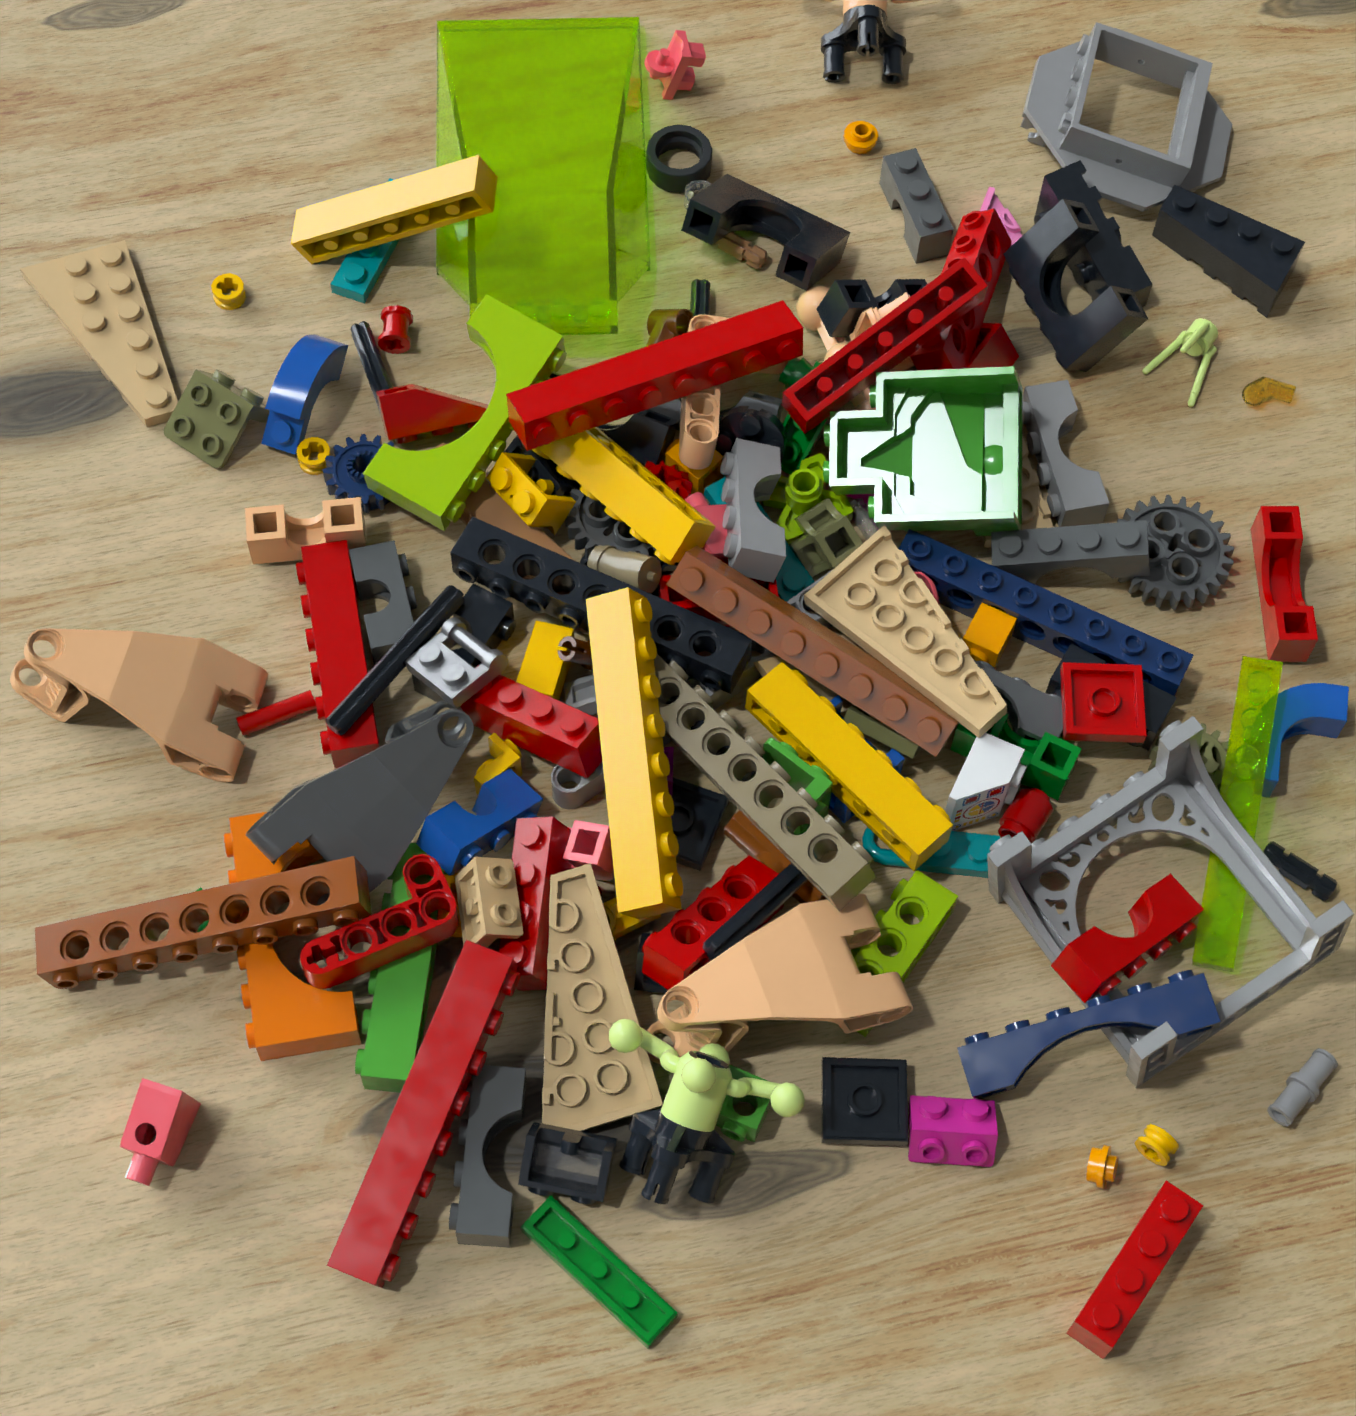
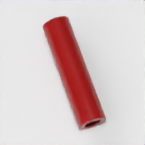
M311 690L236 717V721L242 736L316 709V702Z

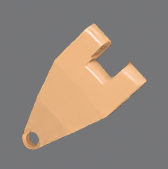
M43 628L37 629L29 636L24 646L25 658L18 661L11 673L10 682L16 693L50 717L62 722H66L89 703L91 696L96 697L154 738L168 763L206 778L226 783L234 780L245 745L239 740L217 730L218 726L212 724L218 704L242 713H250L257 710L269 674L264 668L203 638L138 631ZM38 640L48 641L53 645L55 654L49 658H42L34 652L33 643ZM26 668L33 669L40 675L41 681L35 686L25 685L19 678V672Z
M858 894L840 912L827 899L799 904L745 937L669 989L663 995L657 1009L659 1020L653 1023L647 1031L653 1035L663 1033L669 1036L673 1042V1048L681 1057L689 1051H699L704 1045L710 1043L720 1044L729 1052L749 1031L747 1021H828L838 1024L845 1034L898 1020L909 1014L913 1010V1006L899 973L889 972L873 976L871 972L860 974L851 950L874 942L881 934L867 896L865 894ZM672 1000L684 1003L671 1013L667 1011L666 1005ZM648 1052L649 1059L660 1064V1059Z

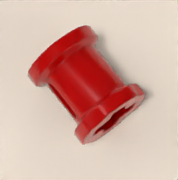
M400 305L387 306L381 311L383 333L378 337V346L383 351L391 354L405 353L411 347L408 331L409 326L413 323V315L411 310Z

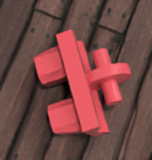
M675 30L668 48L649 52L645 58L644 65L652 79H659L664 86L662 98L672 100L677 90L691 91L695 83V74L693 67L688 66L702 67L706 54L702 43L688 42L686 31Z

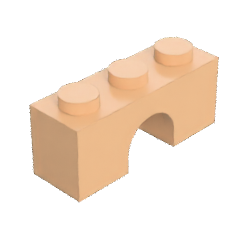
M361 497L322 501L323 511L319 515L307 519L289 516L285 512L284 504L245 508L246 538L252 563L263 564L303 560L302 546L347 540L348 549L367 546Z

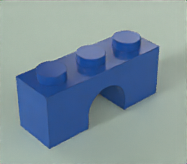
M509 768L482 785L472 809L476 815L467 812L456 801H453L426 817L416 844L427 855L435 858L440 867L450 876L465 867L474 857H482L491 850L495 852L501 850L515 836L517 818L538 817L537 813L543 798Z

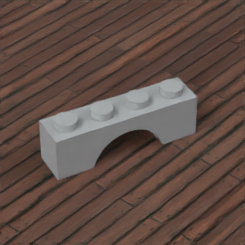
M1068 380L1026 386L1023 394V424L1026 425L1028 431V450L1031 455H1036L1039 483L1041 486H1046L1048 493L1047 503L1051 511V517H1056L1058 527L1103 523L1109 506L1099 472L1081 468L1071 462L1064 455L1059 445V439L1072 431L1078 412Z
M736 438L731 452L724 453L720 468L721 474L725 475L721 499L726 502L722 526L724 529H727L723 554L725 557H728L729 566L746 577L774 583L786 558L785 529L765 517L755 502L769 500L781 476L780 447Z

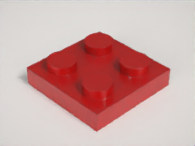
M1062 663L1060 676L1064 740L1144 743L1147 735L1142 665Z

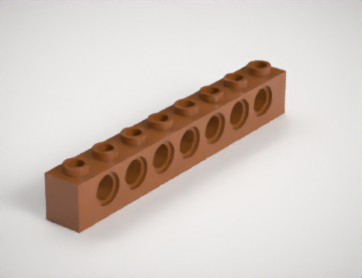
M355 856L36 927L37 975L55 988L69 989L78 986L79 982L85 980H110L116 978L118 973L130 970L151 971L156 969L158 964L166 962H191L196 960L198 955L211 952L226 954L236 951L238 946L251 943L267 945L276 942L278 937L292 934L308 936L317 933L319 928L332 925L345 927L359 921V919L372 915L367 870ZM330 893L325 903L317 905V901L322 895ZM289 902L288 908L283 913L277 914L279 907ZM249 911L247 918L241 923H237L240 915ZM209 920L206 928L200 932H197L199 926L204 921ZM169 929L166 937L158 941L160 934ZM129 938L126 946L118 950L120 944L125 939ZM89 947L86 955L79 959L81 952Z

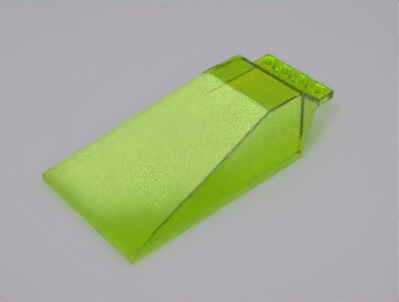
M639 17L437 21L436 167L479 155L498 177L494 212L436 228L437 276L441 275L470 306V317L485 295L488 294L561 335L618 334L617 303L646 271H650Z

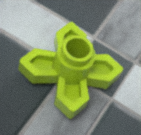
M822 453L802 460L800 468L789 477L781 475L770 499L762 501L764 506L783 509L776 524L785 529V540L788 544L804 535L795 518L825 499H830L835 508L842 515L847 516L849 521L853 519V508L846 495H836L833 491L824 490L827 486L823 477V464L826 459Z

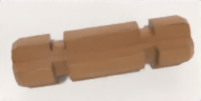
M734 232L727 234L716 242L719 244V249L740 261L746 259V264L754 269H760L767 259L766 250L757 245L751 247L752 242Z

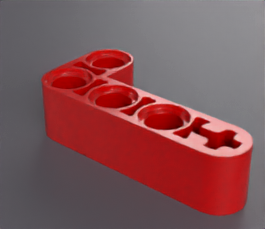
M419 854L414 855L405 863L403 877L409 900L311 940L303 947L300 960L305 977L310 985L318 989L334 987L445 940L456 932L459 925L456 901L435 858ZM425 874L433 877L426 884L421 885L413 882L420 875ZM442 909L449 912L445 918L440 920H434L429 917L435 910ZM402 925L410 928L409 932L403 936H393L390 934L397 926ZM368 942L371 944L370 948L365 952L355 953L351 951L352 947L357 943ZM337 952H343L344 960L340 961ZM324 960L327 966L319 968L317 962Z

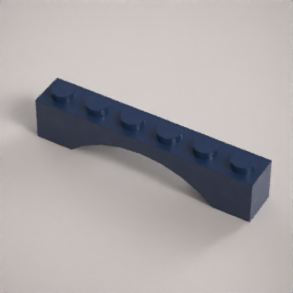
M1192 970L1182 971L1169 976V983L1153 988L1151 982L1139 984L1127 989L1128 996L1112 1000L1110 995L1096 997L1086 1002V1009L1071 1013L1070 1008L1065 1007L1045 1014L1047 1020L1030 1025L1029 1020H1021L1005 1026L1006 1033L990 1037L988 1032H982L965 1038L966 1045L957 1047L972 1097L974 1099H983L1016 1089L1026 1072L1045 1053L1063 1041L1088 1031L1108 1027H1136L1153 1031L1167 1021L1177 1034V1039L1179 1040L1219 1028L1221 1021L1205 974L1194 975Z

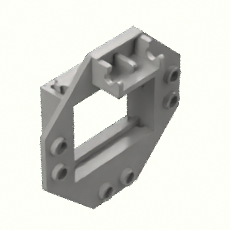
M1096 22L1090 35L1083 34L1081 41L1039 56L1034 66L1022 114L1024 118L1020 127L1036 129V133H1029L1027 140L1043 147L1046 144L1062 168L1081 160L1087 170L1082 175L1089 188L1096 186L1102 198L1143 212L1163 204L1174 185L1192 192L1219 181L1223 173L1232 123L1207 90L1213 63ZM1094 59L1181 89L1167 154L1079 124Z

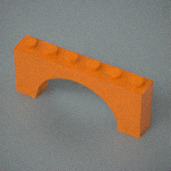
M266 812L229 818L231 833L224 834V843L227 857H234L235 864L234 870H228L229 884L307 867L323 859V857L305 840L302 844L296 842L273 865L245 835L253 824ZM249 911L241 914L237 920V923H241L242 921H244L247 918ZM251 943L238 946L240 970H247L248 978L247 984H241L242 1000L245 1009L251 1008L253 1021L252 1023L245 1024L249 1049L256 1048L261 1061L361 1044L357 1007L352 991H327L304 983L282 964L274 951L273 943L267 945Z

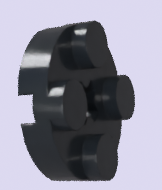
M738 406L729 410L721 417L715 450L722 456L725 452H731L736 438L742 439L745 436L748 440L755 438L758 441L757 443L780 447V460L782 463L788 441L787 432L781 421L773 413L762 408L760 411H757L755 409H748L749 406Z

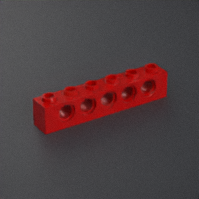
M995 208L985 211H972L962 217L942 273L965 257L988 285L984 301L910 355L918 371L963 369L968 366L1005 262L1003 254L1010 248L1012 242Z

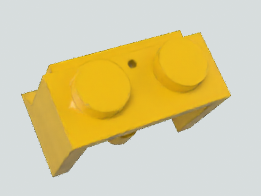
M502 452L487 476V479L491 482V487L528 526L547 527L555 535L576 501L572 497L551 495L554 490V484L551 480L539 479L535 483L527 475L536 461L532 455Z

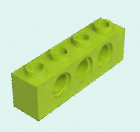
M918 870L915 871L909 881L903 878L898 883L890 897L894 902L888 911L885 912L880 909L876 914L875 918L880 927L881 936L868 945L851 950L860 974L871 972L873 976L897 972L904 983L953 913L958 895ZM911 914L917 917L920 922L914 925L907 924L900 916ZM883 945H889L895 948L898 954L886 956L878 948ZM873 1027L856 1032L867 1037Z

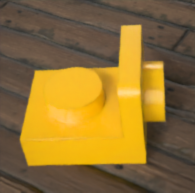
M496 733L488 737L489 751L495 759L485 761L478 768L474 776L477 795L485 782L509 768L519 777L522 776L521 752L509 739L503 741Z

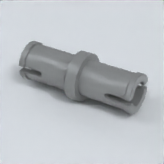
M1317 1048L1299 1072H1292L1286 1080L1287 1087L1267 1109L1274 1121L1288 1127L1305 1104L1313 1102L1320 1094L1319 1087L1338 1066L1333 1055L1324 1049Z

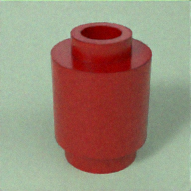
M1037 788L1020 789L999 820V836L1001 838L1006 835L1014 837L1022 831L1028 840L1033 843L1053 813V807L1048 795Z

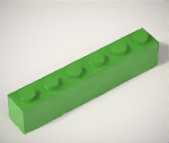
M410 843L392 875L388 877V880H393L391 893H384L381 911L409 900L403 877V867L407 860L414 855H427L416 843ZM441 868L443 874L448 875V874ZM424 874L416 877L413 882L422 885L430 882L433 877ZM438 910L432 912L429 917L437 920ZM402 925L397 926L390 934L393 936H403L409 932L410 928ZM438 943L370 972L368 993L374 995L372 1008L364 1010L362 1019V1034H367L365 1049H358L355 1062V1074H360L364 1089L401 1093L423 1042Z

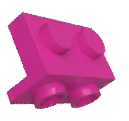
M910 1095L908 1108L910 1127L908 1160L910 1162L982 1167L993 1166L998 1139L995 1101L974 1098L961 1099Z

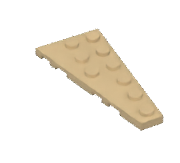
M125 240L20 268L24 280L36 290L43 303L47 307L49 306L59 318L62 326L86 355L98 365L105 378L113 383L121 393L124 401L146 427L168 422L178 400Z
M885 525L804 594L805 604L978 738L983 736L1007 713L1006 702L985 671L977 666L969 654L968 646L962 638H958L951 627V621L923 580L916 576L909 565L908 558L902 549L899 550L891 539V533Z
M591 863L553 874L550 877L542 1123L585 1131L631 1117L634 1113L660 1108L663 1102L648 1052L641 1047L629 1053L618 1052L609 1041V1030L616 1021L630 1019L638 1025L639 1022Z

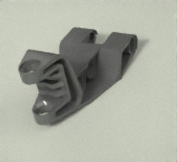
M442 700L398 721L389 727L385 738L387 744L329 773L297 785L253 824L245 835L273 865L296 842L302 844L305 840L327 862L355 856L367 870L369 893L372 892L392 875L429 814L472 738L474 731L472 720L460 706L456 709L446 700ZM447 707L453 708V709H447V710H445V711H443V712L437 714V713H438L441 709H443V708H447ZM458 717L455 727L447 730L443 729V725L448 718ZM466 723L465 733L458 738ZM330 893L322 895L317 901V905L325 903Z

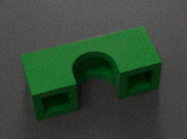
M1006 713L986 733L1025 749L1020 764L1027 767L1020 783L1030 788H1037L1058 801L1074 771L1082 748L1048 732L1044 733L1041 740L1023 738L1008 726L1007 719L1009 714ZM959 723L950 750L967 758L977 736Z

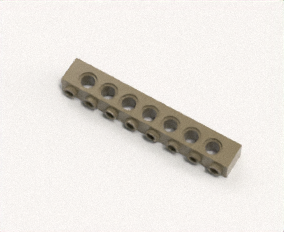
M657 654L654 659L655 675L661 686V695L658 698L660 715L665 723V735L840 912L876 878L869 865L873 858L857 841L850 845L842 837L845 830L830 814L822 818L814 810L818 804L811 795L802 787L796 792L788 784L791 780L789 774L776 761L769 765L761 757L765 754L761 746L750 735L743 739L736 732L739 728L738 724L726 711L722 710L717 714L710 707L714 703L711 697L699 685L692 689L685 682L689 678L688 675L674 660L667 664ZM679 696L675 702L666 704L671 697ZM704 720V723L699 728L691 730V727L696 722ZM730 746L726 753L716 755L720 748ZM756 771L755 776L751 780L741 781L745 774ZM783 798L778 806L767 808L773 799ZM810 824L809 829L805 833L794 835L795 830L800 825ZM838 851L832 861L821 862L823 855L827 852Z

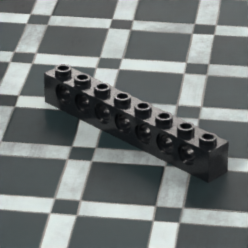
M475 517L471 518L450 552L453 573L463 581L481 584L490 588L499 597L513 598L524 603L533 612L547 613L558 618L564 625L570 628H581L588 632L586 599L627 587L645 596L651 605L652 620L649 621L650 631L656 645L657 654L667 664L674 660L688 676L699 680L705 687L711 690H722L731 694L751 659L753 640L746 635ZM491 561H501V563L498 564H489V562ZM528 575L536 576L533 579H523V577ZM562 590H567V591H570L571 593L565 594V595H561V594H558L557 592L562 591ZM664 636H673L677 639L672 641H666L661 638ZM707 651L712 653V655L704 657L696 653Z

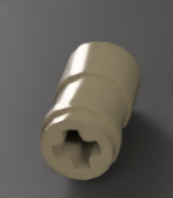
M610 545L596 546L590 553L587 562L588 567L650 594L657 588L661 578L662 568L657 558L633 551L625 552Z

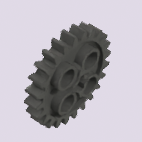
M571 490V497L576 503L565 519V526L568 527V538L575 539L576 551L585 549V558L588 559L596 546L610 545L625 552L633 551L652 556L662 562L654 554L656 549L651 544L639 541L629 533L631 527L625 522L617 521L606 514L604 511L606 506L603 503L587 497L580 490Z
M1166 495L1162 504L1159 503L1155 496H1151L1148 507L1140 500L1137 501L1134 511L1127 508L1123 518H1118L1117 522L1147 520L1151 576L1118 578V582L1130 581L1131 585L1128 591L1130 594L1139 589L1143 591L1142 602L1147 601L1150 596L1155 597L1156 607L1160 608L1164 600H1169L1173 610H1176L1179 600H1183L1188 608L1192 607L1195 598L1201 603H1205L1209 593L1216 595L1220 586L1226 583L1229 576L1228 572H1230L1234 562L1231 559L1234 547L1228 545L1231 534L1220 533L1224 522L1217 521L1212 523L1210 521L1213 515L1212 510L1204 514L1200 513V502H1196L1191 508L1187 507L1186 497L1183 496L1178 504H1173L1170 495ZM1157 527L1164 528V529L1167 530V531H1162V530L1158 529ZM1191 544L1198 545V546H1200L1201 548H1196V547L1192 546ZM1174 572H1180V573L1184 574L1185 576H1184V577L1179 576V575H1177V574L1174 573Z

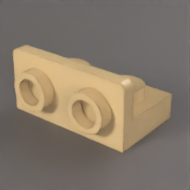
M474 857L455 876L463 945L466 940H469L487 948L497 938H520L523 935V926L513 861L504 858Z

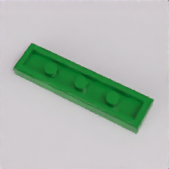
M551 1195L520 1227L521 1231L647 1349L678 1317V1312Z

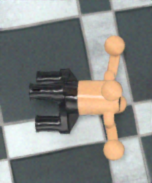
M820 0V1L831 2V1H834V0ZM843 0V22L832 32L826 33L821 37V52L824 54L823 78H825V81L836 83L845 79L844 54L850 51H857L862 56H866V51H869V56L880 53L883 56V82L898 84L901 80H904L903 56L906 53V38L894 32L887 25V0ZM890 0V1H891L892 3L901 4V3L924 1V0Z

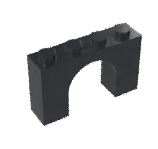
M725 174L690 199L681 231L710 245L715 244L724 236L734 231H752L772 237L785 245L775 276L805 291L841 262L850 235L849 231L729 174Z
M1061 199L1003 255L1010 266V274L1018 281L1025 294V302L1035 312L1040 322V330L1050 340L1055 349V357L1059 364L1066 370L1087 372L1147 321L1148 317L1132 289L1110 286L1078 314L1073 315L1067 309L1061 294V280L1064 269L1069 260L1100 231L1084 203Z

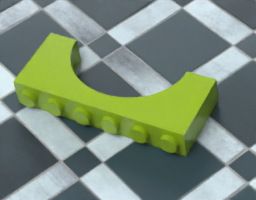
M488 294L485 295L466 323L470 340L489 356L496 370L493 396L482 417L463 436L438 448L409 451L383 443L363 472L369 489L443 531L447 529L451 521L455 523L459 520L466 506L465 500L471 491L477 492L486 477V469L492 460L496 462L501 453L505 451L507 444L505 441L511 432L515 431L509 422L506 394L546 381L552 371L558 372L567 356L563 335Z

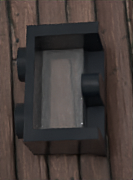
M533 1122L526 1136L518 1185L528 1187L531 1193L549 1196L555 1192L570 1195L571 1200L582 1204H594L596 1201L603 1202L608 1189L617 1138Z

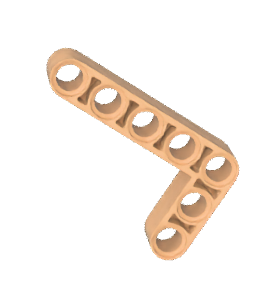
M713 315L694 316L690 321L688 332L729 318ZM789 361L757 372L780 374ZM720 384L681 398L679 458L688 468L704 469L712 462L719 434Z

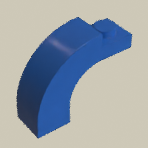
M311 334L304 336L293 346L276 375L265 409L270 410L261 444L297 455V447L305 439L310 416L320 392L327 383L340 379L348 349L347 344Z
M1326 683L1303 684L1279 693L1266 703L1258 713L1244 740L1240 757L1251 760L1249 780L1254 781V796L1270 798L1279 782L1282 742L1290 737L1302 734L1337 739L1347 722L1349 687Z

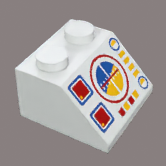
M987 733L980 738L976 737L949 795L945 808L953 824L952 831L998 817L1004 803L1010 805L1018 793L1021 785L1020 782L1027 767L1020 764L1025 749Z

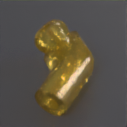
M1261 377L1244 387L1242 398L1250 406H1258L1272 398L1291 403L1296 386L1268 377Z

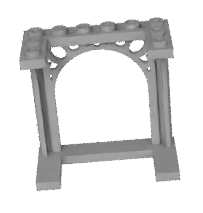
M1194 716L1183 723L1177 720L1161 732L1156 764L1153 769L1146 774L1143 771H1139L1124 782V788L1113 796L1107 793L1099 797L1090 806L1091 811L1080 818L1075 815L1065 820L1057 828L1058 833L1045 841L1044 838H1039L1031 843L1021 831L1014 837L1006 835L997 840L990 847L991 852L987 854L989 892L998 904L1005 900L1051 963L1056 960L1070 942L1081 935L1077 924L1075 904L1079 884L1088 866L1103 850L1115 842L1132 835L1147 832L1181 835L1211 850L1227 866L1293 949V952L1215 1005L1221 1021L1219 1028L1179 1040L1177 1039V1034L1167 1021L1152 1032L1136 1027H1108L1101 1029L1127 1063L1126 1076L1135 1088L1148 1081L1337 951L1354 916L1353 911L1343 900L1316 918L1224 802L1206 770L1199 752L1204 728ZM1160 796L1169 797L1174 805L1173 815L1166 821L1157 820L1152 813V804ZM1143 807L1145 819L1139 823H1132L1128 816L1132 815V817H1135L1139 809ZM1184 808L1190 812L1187 814V818L1194 821L1195 824L1184 826L1180 823ZM1106 833L1109 839L1102 842L1097 837ZM1072 854L1080 858V862L1074 867H1068L1061 863V861L1071 860ZM1057 872L1066 876L1070 884L1065 890L1051 891L1042 886L1040 878L1045 873ZM1046 901L1054 903L1064 901L1067 908L1062 914H1058L1055 904L1050 907ZM1063 924H1069L1070 931ZM1118 988L1109 994L1112 1000L1124 997ZM1097 994V995H1096L1095 997H1093L1092 999H1094V998H1096V997H1100V994ZM1077 996V998L1080 1000V1002L1083 1004V1006H1084L1085 1008H1087L1086 1003H1084V1002Z

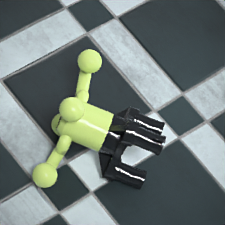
M618 1020L609 1030V1041L618 1052L629 1053L641 1047L659 1058L660 1064L665 1070L674 1073L662 1108L634 1113L629 1126V1130L632 1133L623 1158L619 1163V1166L629 1173L645 1175L650 1156L654 1159L641 1195L651 1200L659 1184L660 1187L654 1201L655 1203L668 1204L669 1195L679 1169H683L685 1164L692 1161H700L688 1194L701 1202L714 1203L725 1169L731 1167L735 1152L714 1130L726 1094L736 1098L752 1095L770 1099L773 1110L783 1117L796 1116L804 1107V1094L793 1083L786 1082L781 1084L749 1077L739 1078L738 1080L732 1078L729 1067V1054L720 1044H706L700 1048L699 1052L689 1051L679 1057L677 1051L672 1046L639 1027L633 1020Z

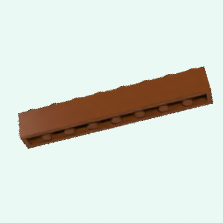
M695 546L685 552L667 583V586L935 757L958 724L954 718L880 661L699 546Z

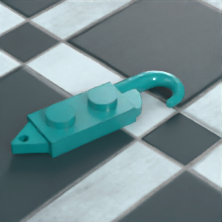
M868 827L865 829L862 837L863 848L870 854L874 862L889 866L909 867L891 849L878 847L874 841L875 833ZM951 831L948 842L916 870L988 878L987 854L991 852L990 847L1000 839V836Z

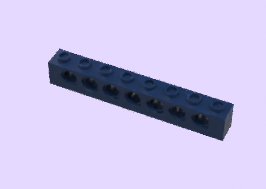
M911 529L908 530L898 548L899 550L902 549L908 558L909 565L913 571L924 573L934 582L939 595V604L973 619L983 602L1017 618L1012 637L1061 659L1072 643L1105 660V664L1142 665L1144 681L1175 696L1194 656L1191 653Z

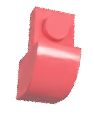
M575 820L573 827H568L571 829L563 859L571 864V869L591 863L596 880H612L614 878L609 826Z

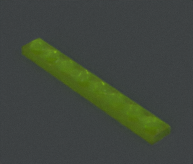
M1243 656L1220 795L1236 819L1252 839L1255 840L1283 662ZM1211 850L1201 904L1204 911L1199 917L1192 965L1233 972L1246 890L1227 866Z

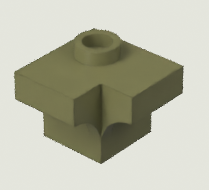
M825 499L795 518L804 535L789 544V546L811 577L824 570L837 567L863 543L847 516L842 515L830 499Z

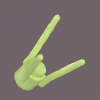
M1196 319L1187 331H1182L1175 341L1143 368V374L1150 373L1181 345L1180 351L1182 353H1187L1191 356L1202 354L1203 358L1188 400V406L1193 407L1199 395L1210 360L1217 351L1213 343L1218 338V329L1209 320Z

